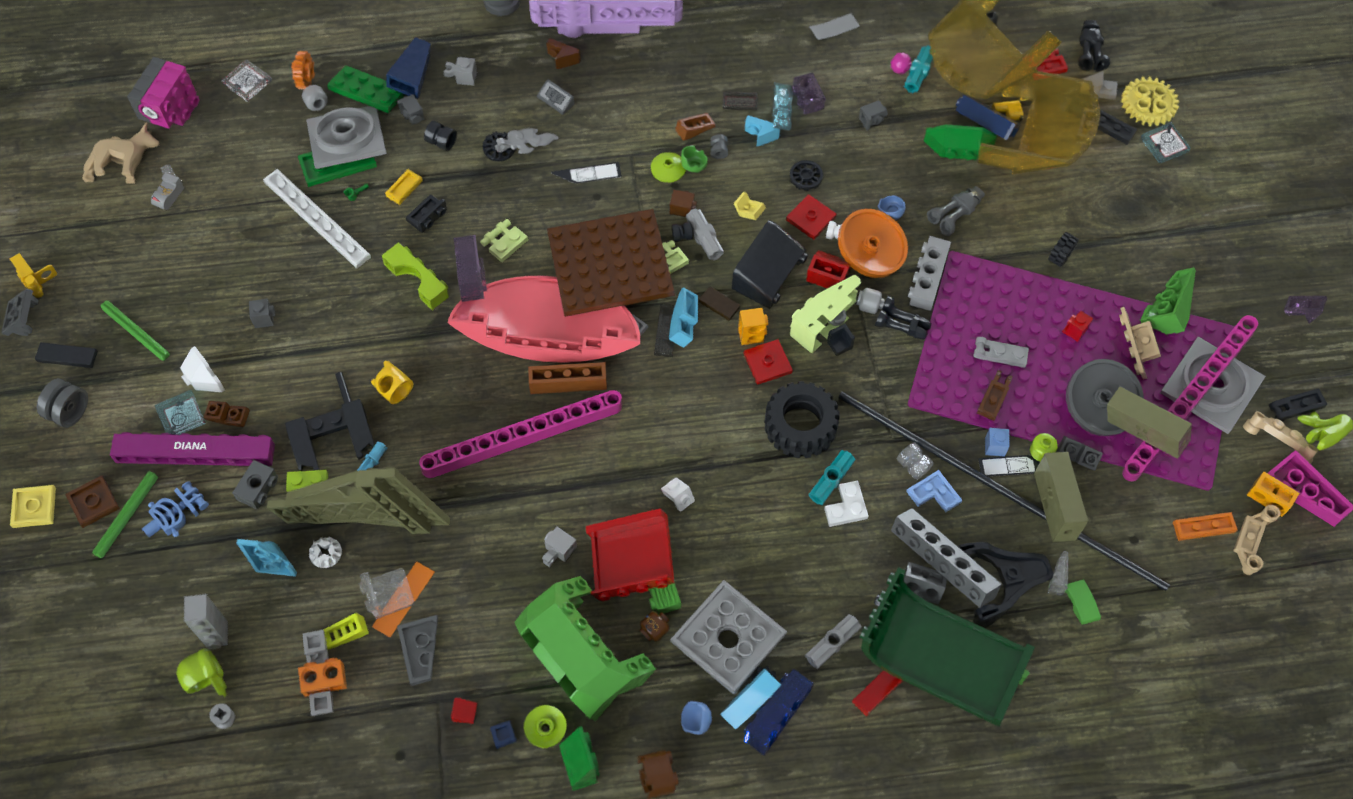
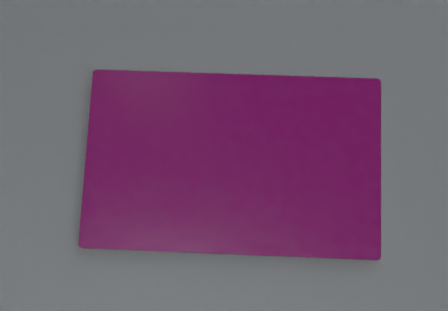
M950 251L930 320L932 323L931 329L927 331L928 335L923 345L908 406L986 429H1009V435L1028 441H1033L1037 435L1042 433L1050 434L1057 440L1058 447L1063 436H1066L1102 452L1103 455L1100 461L1124 467L1143 440L1126 431L1113 436H1099L1079 426L1071 416L1066 403L1067 385L1074 372L1093 360L1109 359L1119 362L1135 374L1141 384L1144 399L1168 411L1174 401L1160 392L1197 337L1218 348L1235 326L1190 314L1189 321L1183 332L1165 334L1153 329L1161 357L1143 362L1147 379L1143 380L1141 374L1137 375L1134 364L1137 361L1130 354L1129 347H1132L1131 341L1127 342L1124 331L1127 328L1126 325H1122L1119 315L1122 314L1121 308L1125 307L1131 326L1141 324L1140 320L1146 307L1153 304ZM1081 310L1094 319L1086 333L1077 342L1062 331L1073 314L1076 316ZM984 337L991 341L1029 348L1026 367L1023 368L975 358L973 354L977 347L975 345L976 338ZM1232 339L1234 343H1237V339ZM999 370L1002 371V375L997 382L1005 385V380L1009 375L1013 376L1008 386L1010 388L995 421L977 414V411L991 380L994 379ZM1218 379L1213 387L1222 388L1224 383ZM1175 410L1178 415H1183L1181 410ZM1191 412L1186 421L1192 423L1191 441L1180 457L1177 459L1161 450L1144 473L1209 491L1213 486L1222 430ZM1140 453L1142 458H1149L1146 453ZM1129 467V468H1128V469H1132V470L1137 471V470H1136L1135 468H1133V467Z

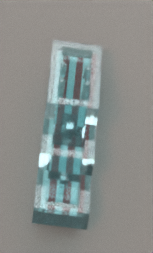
M774 82L773 128L789 131L791 129V104L793 100L791 85Z

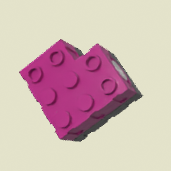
M157 57L152 58L150 64L127 96L138 119L170 129L172 123L183 126L186 120L190 118L194 107L199 103V98L196 95L189 74H187L186 67Z

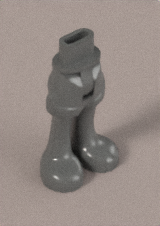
M974 186L972 189L968 188L961 193L953 195L952 201L942 207L931 208L927 212V218L932 224L940 222L941 232L946 236H950L955 231L956 220L964 214L969 215L975 211V207L981 202L985 193L977 186ZM958 208L952 214L944 217L952 209Z

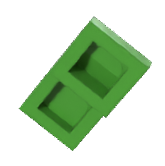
M1085 580L1065 584L1064 590L1073 603V611L1081 625L1101 620L1100 612Z

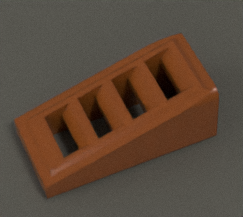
M708 113L678 120L676 132L684 141L714 128L716 124Z

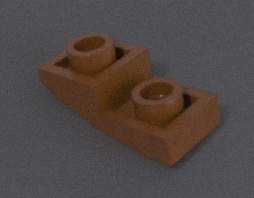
M209 401L203 418L224 425L244 427L250 410L244 406H230L227 402Z

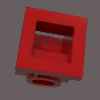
M1080 310L1076 316L1074 314L1071 316L1062 332L1078 342L1086 333L1094 318Z

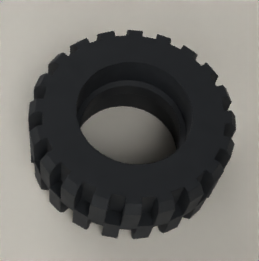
M798 381V384H794V382L788 383L786 388L781 386L778 388L777 393L772 394L766 406L764 428L765 433L768 434V440L770 443L775 442L774 447L777 450L782 449L783 454L789 456V453L793 454L794 458H800V455L810 458L813 453L816 456L821 454L822 449L827 450L830 447V443L834 441L840 418L837 402L835 400L832 401L833 396L830 392L826 394L825 388L822 386L818 388L815 386V383L809 382V384H804V381ZM793 409H806L816 415L820 424L812 430L800 431L790 427L786 423L784 415Z

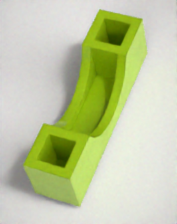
M398 242L382 255L384 265L395 276L411 274L421 280L418 293L420 299L431 310L435 309L449 297L447 284L443 280L439 281L431 269L425 268L423 262L418 257L415 258L408 247H403Z

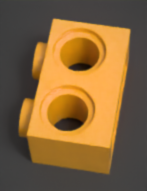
M762 308L740 311L738 331L741 345L764 342V335H767L768 317L767 314L764 315Z
M1263 472L1254 482L1247 496L1265 507L1267 505L1277 506L1282 517L1292 507L1299 492Z

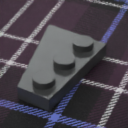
M438 615L397 626L411 686L432 681Z

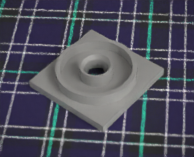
M371 106L340 108L330 111L323 116L306 119L316 169L386 154L376 108Z
M1197 337L1160 393L1175 402L1217 350V347ZM1220 353L1225 358L1229 357L1226 353ZM1234 358L1218 378L1223 381L1224 386L1222 388L1212 386L1192 413L1229 434L1266 376ZM1209 367L1211 371L1217 372L1216 368ZM1198 381L1199 385L1206 386L1203 381ZM1191 395L1186 396L1189 400H1195Z
M723 580L670 639V642L732 694H735L784 638L787 631ZM730 630L737 634L739 641L735 647L725 648L719 643L718 637L723 631Z

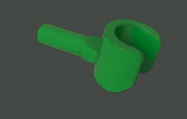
M366 183L355 190L346 188L344 194L348 196L350 201H355L357 194L369 186Z

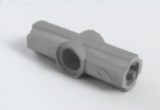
M700 209L690 210L686 214V219L691 224L697 244L702 245L709 260L719 259L724 254V250L716 238L714 227L712 224H708Z
M848 614L805 655L808 662L818 669L861 629L862 626L854 616ZM835 638L838 644L833 645L828 639Z

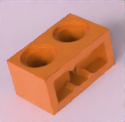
M337 658L326 659L325 663L320 664L309 662L304 664V667L298 668L300 689L305 697H308L309 694L347 689L344 664ZM338 670L335 678H328L330 671ZM311 674H317L314 682H307Z

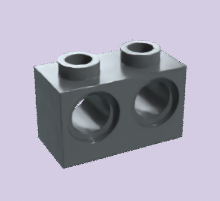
M908 562L904 578L906 585L922 599L939 604L946 588L947 579L936 570Z

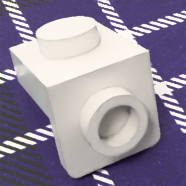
M677 477L661 488L663 494L675 503L677 510L680 512L695 501L690 487Z

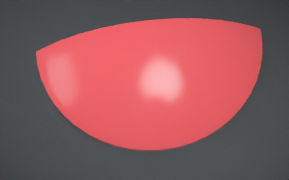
M521 276L486 284L461 299L452 310L448 319V324L486 347L504 354L541 362L567 363L596 360L619 354L640 344L639 327L635 318L625 306L564 317L557 277Z

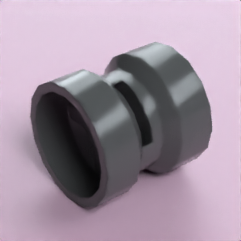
M718 134L711 137V156L715 159H724L728 156V138L725 135Z

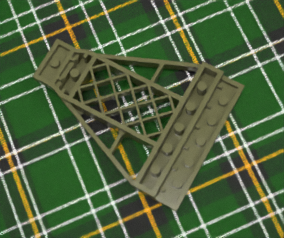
M386 467L385 469L367 468L366 470L354 471L287 492L286 499L277 498V500H268L267 509L286 523L323 524L356 522L404 527L411 534L430 533L431 526L449 525L450 517L394 467ZM355 483V487L347 486L349 484Z

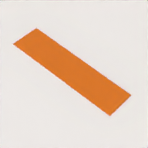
M416 562L372 627L391 637L435 572Z

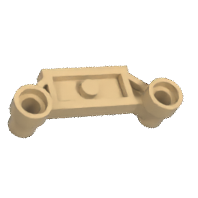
M1256 411L1252 418L1248 419L1243 425V428L1253 435H1256L1260 429L1265 430L1297 450L1310 464L1318 452L1315 446L1305 441L1300 432L1291 430L1281 420L1272 417L1268 418L1261 412Z
M1267 505L1261 513L1252 517L1247 515L1244 519L1233 551L1238 554L1243 566L1242 570L1246 575H1252L1263 567V560L1256 553L1266 525L1280 517V510L1275 505Z

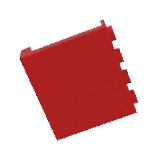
M661 508L586 526V534L591 537L595 590L591 591V595L599 601H607L615 596L626 597L629 593L633 592L643 593L655 587L666 588L669 584L674 583L668 515Z

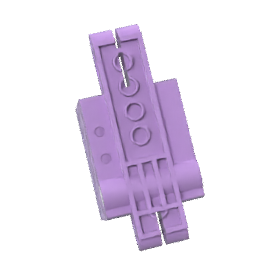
M529 0L532 22L538 24L539 27H557L558 34H564L571 38L590 33H639L640 26H674L675 22H679L682 19L683 0Z

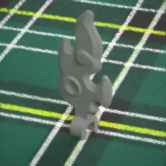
M525 128L519 131L512 130L507 134V140L504 138L496 139L498 145H495L497 152H503L507 148H512L513 150L518 148L519 153L526 154L534 150L533 147L546 146L559 137L552 133L537 135L538 130L534 128ZM526 143H529L533 147H527Z

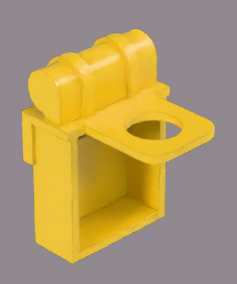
M20 253L10 258L24 286L32 290V295L36 298L42 297V284L57 275L54 267L48 265L34 273ZM45 271H51L48 277H41Z

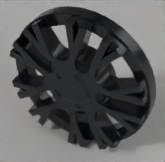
M496 131V133L492 132V135L486 136L482 147L483 153L488 159L500 162L513 156L515 150L512 148H508L503 152H497L495 145L498 144L496 140H493V138L498 139V137L506 139L508 133H497Z
M799 161L790 170L791 183L796 188L804 189L803 191L816 189L823 179L821 167L813 161ZM807 164L812 165V168H806Z

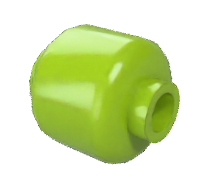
M1042 433L1037 435L1030 445L1032 457L1037 461H1041L1045 453H1055L1058 448L1057 440L1050 434Z

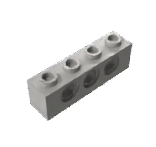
M930 236L928 243L924 242L921 253L925 254L924 257L919 258L917 264L920 270L919 272L915 271L912 282L916 284L915 287L910 288L908 297L911 298L909 305L931 311L951 244L950 241Z

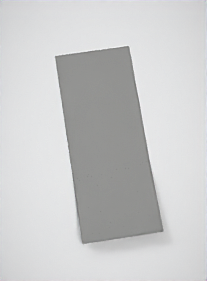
M850 13L823 24L810 26V29L819 40L860 26Z

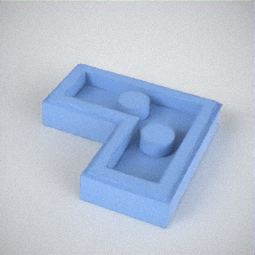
M939 470L911 486L906 491L918 507L934 497L945 513L962 502L960 496Z

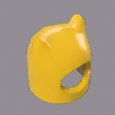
M384 361V368L376 375L375 379L371 380V383L391 404H397L411 392L413 381L392 363Z

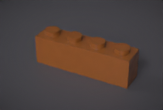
M605 362L528 367L530 394L607 390Z

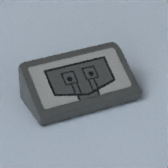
M549 79L544 83L537 95V98L562 115L574 105V97Z

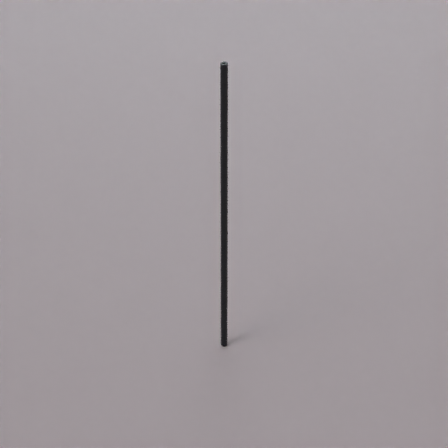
M840 393L839 399L1047 521L1043 509L848 394ZM1081 532L1078 536V540L1159 588L1167 591L1170 586L1169 583Z

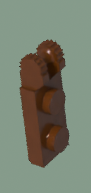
M999 370L994 379L991 380L977 411V414L995 421L1010 388L1008 386L1013 376L1009 375L1005 380V385L997 382L1002 375V371Z

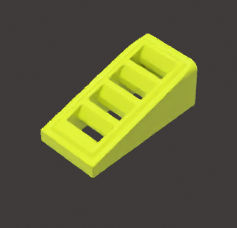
M354 613L323 629L328 650L369 634L364 617L358 613ZM340 629H341V632H342V635H343L342 637H340V634H339V631H338V630H340ZM332 632H333L334 637H335V640H334V641H332V638H331V635H330V633H332Z

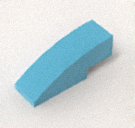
M683 287L673 311L669 340L684 348L693 340V326L698 322V295Z
M763 669L720 715L737 729L781 684Z

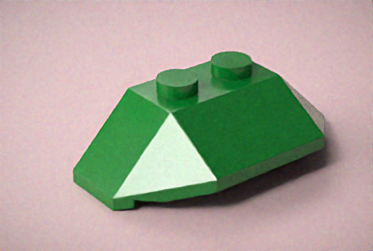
M941 125L934 128H926L924 142L940 157L977 160L994 147L997 134L981 127Z

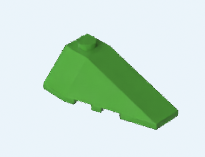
M1195 268L1179 270L1166 283L1164 292L1156 295L1154 304L1146 307L1140 320L1141 323L1150 321L1153 329L1165 334L1185 331L1190 316Z

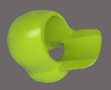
M200 649L197 653L184 658L179 663L176 671L177 678L187 693L200 691L212 684L219 696L223 695L224 698L227 696V686L223 680V670L215 655L209 649Z

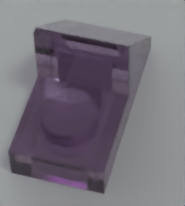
M1289 296L1284 312L1286 315H1305L1310 324L1323 313L1327 296Z

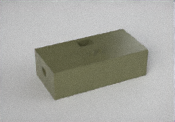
M1122 387L1118 388L1107 404L1109 423L1177 459L1191 441L1192 423Z
M1045 453L1034 472L1052 541H1076L1088 523V518L1069 453Z

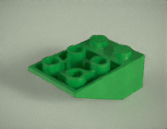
M582 726L577 728L559 745L572 791L596 784V776L600 775L595 753L592 752L589 733H584Z

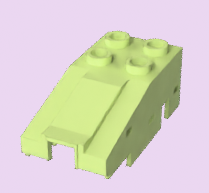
M853 275L818 293L814 298H809L801 310H796L792 315L790 336L809 352L813 353L822 345L816 339V336L820 333L828 339L829 331L839 327L831 325L828 320L831 322L843 310L846 312L857 302L858 290L856 288L861 284L860 278Z

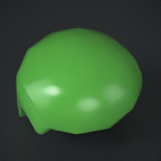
M693 145L687 146L682 150L681 164L684 169L689 172L698 173L706 168L708 157L704 154L703 150L697 151Z

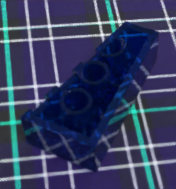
M795 669L790 674L785 673L780 681L781 686L768 698L767 704L761 706L756 713V718L747 725L743 732L745 733L744 741L764 756L813 689L814 683Z

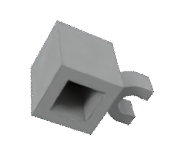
M458 57L456 65L446 62V69L451 70H444L445 77L456 76L457 84L474 86L477 74L475 59Z
M556 527L554 531H549L545 537V547L548 552L542 557L543 563L550 567L557 557L565 562L577 548L576 539L559 527Z

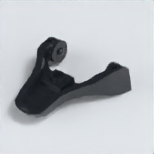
M988 542L965 543L957 546L971 559L977 557L991 563L997 569L1004 587V599L1000 605L988 604L975 610L973 621L976 625L987 628L998 621L1025 592L1053 579L1052 567L1044 554L1007 551L994 547Z

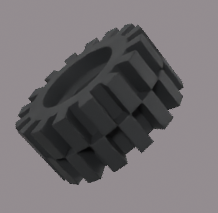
M1065 232L1058 240L1048 260L1062 267L1074 251L1079 239Z

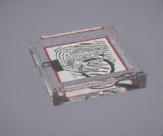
M247 59L222 80L226 87L245 101H249L272 81L271 76Z

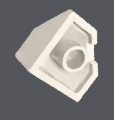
M195 346L191 348L180 367L184 374L181 377L187 386L191 384L195 390L225 391L220 380L213 373Z

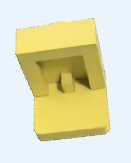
M743 192L734 202L739 216L752 220H757L766 209L764 203L750 200L746 192Z

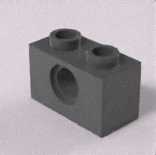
M253 460L232 493L237 501L258 510L260 505L265 503L270 489L275 487L278 475L273 468ZM261 483L259 487L253 488L256 484Z

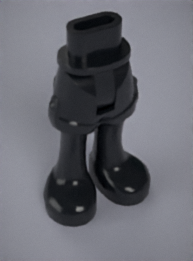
M1086 20L1083 22L1082 34L1079 37V43L1083 47V55L1078 59V66L1083 71H1090L1093 67L1094 72H1100L1110 66V58L1107 55L1101 54L1104 38L1101 35L1100 26L1097 25V21ZM1091 48L1093 49V53H1094V65H1093V57L1091 56V53H1090Z

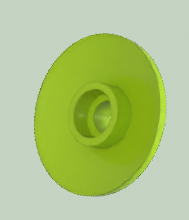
M666 152L659 154L651 163L653 176L661 182H676L686 172V169L681 164V156L675 153Z
M544 705L533 709L527 715L524 722V732L527 739L534 746L540 748L555 746L563 739L566 733L565 717L560 710L553 706ZM545 725L550 727L547 732L542 731V727Z

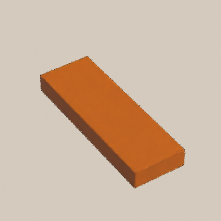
M1232 512L1173 521L1178 541L1230 534L1238 531Z

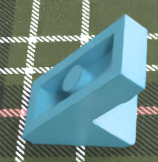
M747 116L745 131L758 135L757 147L777 140L780 137L781 128H775L774 123Z

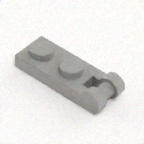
M984 337L976 338L975 345L977 347L973 354L975 358L1023 368L1026 367L1029 348L991 341Z

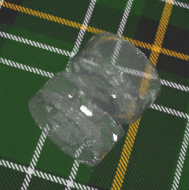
M912 443L898 455L897 461L904 468L908 467V472L917 480L931 469L934 462L926 454L922 455L923 451L916 443Z

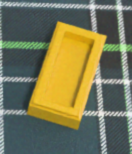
M407 169L385 193L386 197L401 205L423 181L422 177Z

